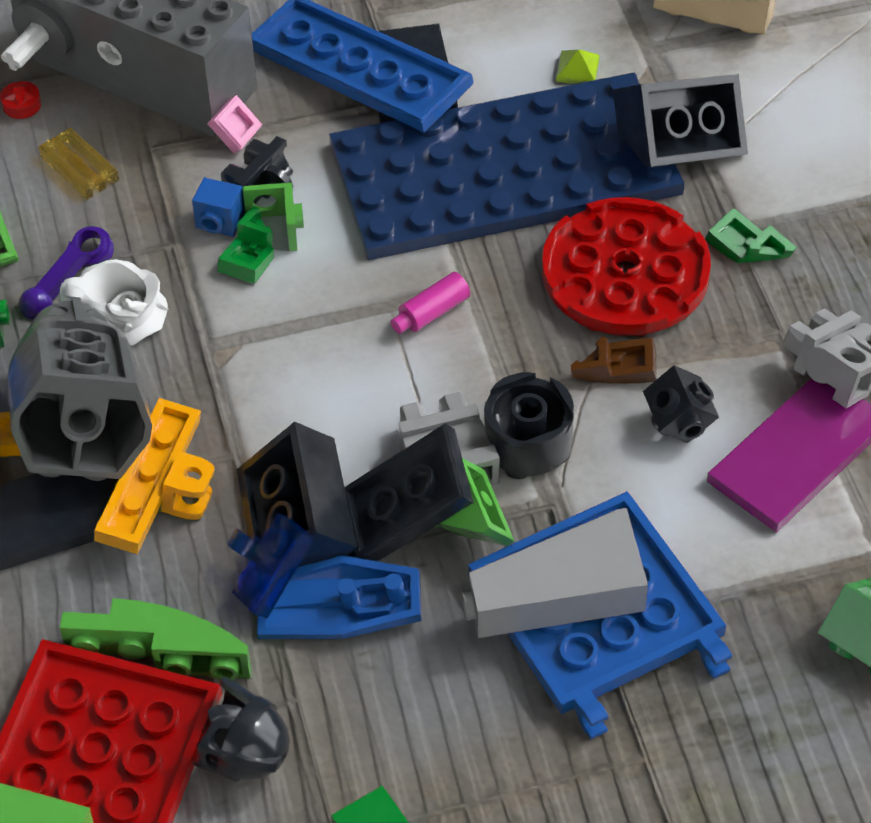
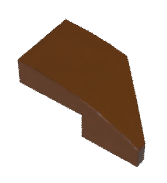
M602 336L595 343L596 350L584 361L579 362L576 360L571 365L573 378L585 381L630 384L654 382L657 379L656 346L653 337L611 342L609 344L607 338Z

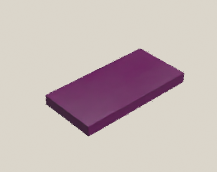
M811 378L708 472L707 483L777 533L871 444V404L862 399L845 408L833 400L835 388L828 383H818Z

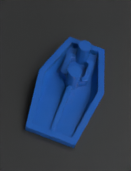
M341 555L258 578L257 636L259 639H345L422 621L421 578L418 568Z

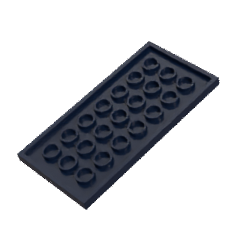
M635 72L448 109L424 133L398 120L329 133L330 146L367 260L559 221L566 215L570 218L586 210V204L597 200L631 197L655 201L683 195L684 181L676 164L645 167L617 130L613 89L639 85L640 83Z

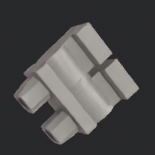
M824 308L814 314L809 326L800 321L790 325L783 342V347L798 356L793 368L803 376L808 374L818 383H828L836 389L833 400L848 408L868 397L869 393H871V325L859 323L861 316L852 310L837 317Z
M460 392L444 395L439 399V413L426 415L423 405L417 402L400 407V451L446 423L456 431L462 458L480 468L485 467V472L491 485L499 483L500 458L494 444L491 445L488 440L485 426L480 419V413L476 404L468 405Z

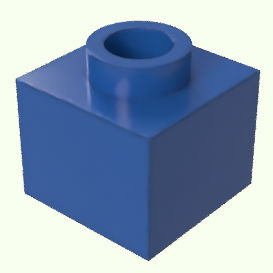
M204 177L192 199L196 228L209 233L234 237L237 232L238 222L245 216L243 187Z

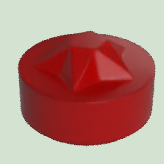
M27 81L14 82L7 85L0 94L2 109L11 118H28L36 114L41 108L42 102L39 89L33 83Z

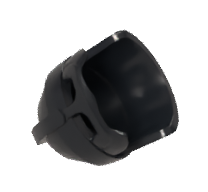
M222 677L220 685L225 689L222 705H216L208 710L211 723L197 743L199 761H193L192 765L205 771L219 774L235 782L241 779H260L276 772L284 762L290 744L288 728L277 712L276 705L262 696H256L234 680Z

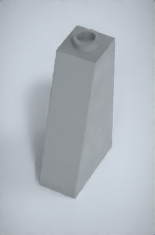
M627 508L617 509L469 572V592L462 593V603L466 621H475L478 638L646 611L648 583Z

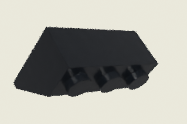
M739 74L646 83L613 89L617 130L645 167L748 154Z
M294 421L236 469L256 580L260 577L333 557L347 556L357 548L336 443L333 437Z

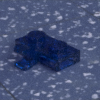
M277 513L262 539L255 535L250 538L243 531L236 528L227 545L250 561L240 574L238 582L231 593L251 612L268 619L314 538L291 518Z

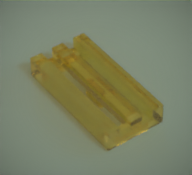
M71 127L38 146L40 157L86 200L93 197L94 189H97L99 192L106 189L107 181L114 184L120 180L118 170ZM67 141L100 173L96 174L93 170H91L83 162V159L79 155H77L75 152H72L63 143Z

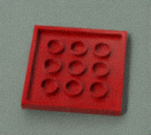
M42 639L0 733V783L89 807L93 823H173L194 769L192 763L197 761L198 758L197 743L211 723L208 710L218 705L221 699V685Z

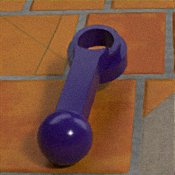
M88 226L80 229L74 235L72 242L69 241L65 252L38 284L22 293L19 299V309L22 315L26 318L34 319L43 309L53 305L52 301L60 294L61 284L66 279L74 277L81 267L87 268L110 260L114 253V244L109 234L100 227ZM90 238L101 239L99 246L91 252L81 251V246L86 240Z

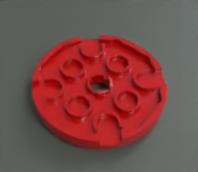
M607 198L586 204V210L570 218L567 215L564 216L553 227L543 248L542 277L552 301L564 314L590 330L608 334L644 336L667 329L681 322L700 305L707 292L710 280L711 256L708 244L700 231L695 232L683 221L684 215L666 205L640 198ZM622 261H629L634 263L636 267L628 269L627 273H623V269L618 267L617 264Z

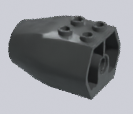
M72 297V301L59 302L39 312L30 323L11 358L7 378L11 432L28 472L38 473L45 477L73 475L83 476L94 481H101L106 478L121 479L149 443L152 430L144 382L131 346L121 329L115 326L101 311L81 302L80 297Z

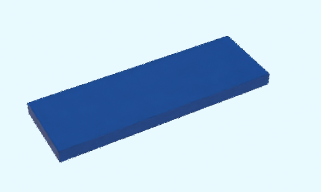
M288 0L252 33L253 51L423 133L474 84L472 73L310 0Z

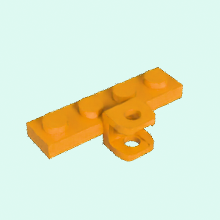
M162 398L158 399L150 415L152 421L150 441L121 479H119L94 530V541L138 555L160 506L161 512L180 518L198 520L203 517L212 497V488L209 484L214 476L215 467L212 463L201 457L185 453L200 423V410ZM188 472H196L201 478L198 480L189 477ZM182 497L198 498L199 500L194 504H188L182 500Z

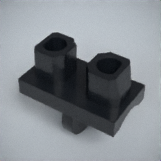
M276 136L267 144L253 139L246 146L243 153L244 163L248 166L244 169L230 163L221 172V181L242 187L291 183L290 176L293 174V169L289 166L284 155L287 140ZM260 195L253 200V203L256 204L262 197L269 199L271 196Z

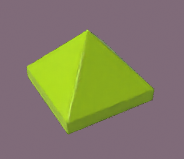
M580 49L561 51L556 82L578 84L596 80L600 55Z

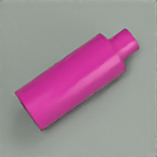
M452 272L399 306V315L390 321L393 329L398 334H401L407 329L417 332L470 297V289L467 282L457 272Z

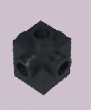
M673 365L642 391L652 412L651 422L663 436H671L689 443L692 439L702 435L705 429L719 418L712 402L714 394L710 387L700 376Z

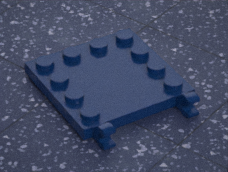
M628 491L468 564L469 575L471 571L617 509L627 508L648 583L646 611L507 633L560 714L562 715L574 709L583 731L590 740L606 733L608 730L603 721L608 719V714L603 705L596 699L597 697L695 649L698 650L705 669L713 679L730 672V667L726 661L732 658V653L728 646L720 639V637L725 635V622Z

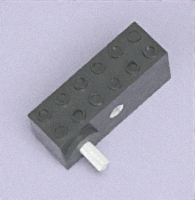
M10 0L13 10L12 23L18 38L1 54V58L14 71L21 68L31 59L214 138L217 134L207 123L227 100L237 95L245 103L257 90L249 7L235 1Z

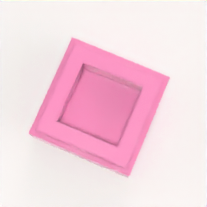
M237 95L229 98L207 123L233 153L241 150L262 126V123Z

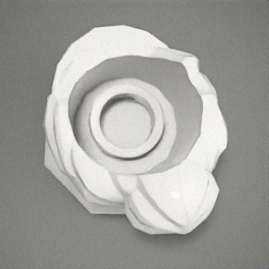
M113 259L85 268L80 277L66 279L60 287L61 302L72 301V297H80L81 302L101 311L115 326L121 329L130 345H135L145 337L161 330L168 310L166 298L159 292L160 281L156 274L149 270H141L128 261Z

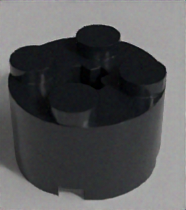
M531 372L512 374L495 383L490 390V396L485 401L484 426L488 440L491 445L494 444L500 458L499 467L504 469L505 473L513 479H524L527 476L547 473L570 458L573 442L574 403L567 388L551 377L549 382L536 378V373Z

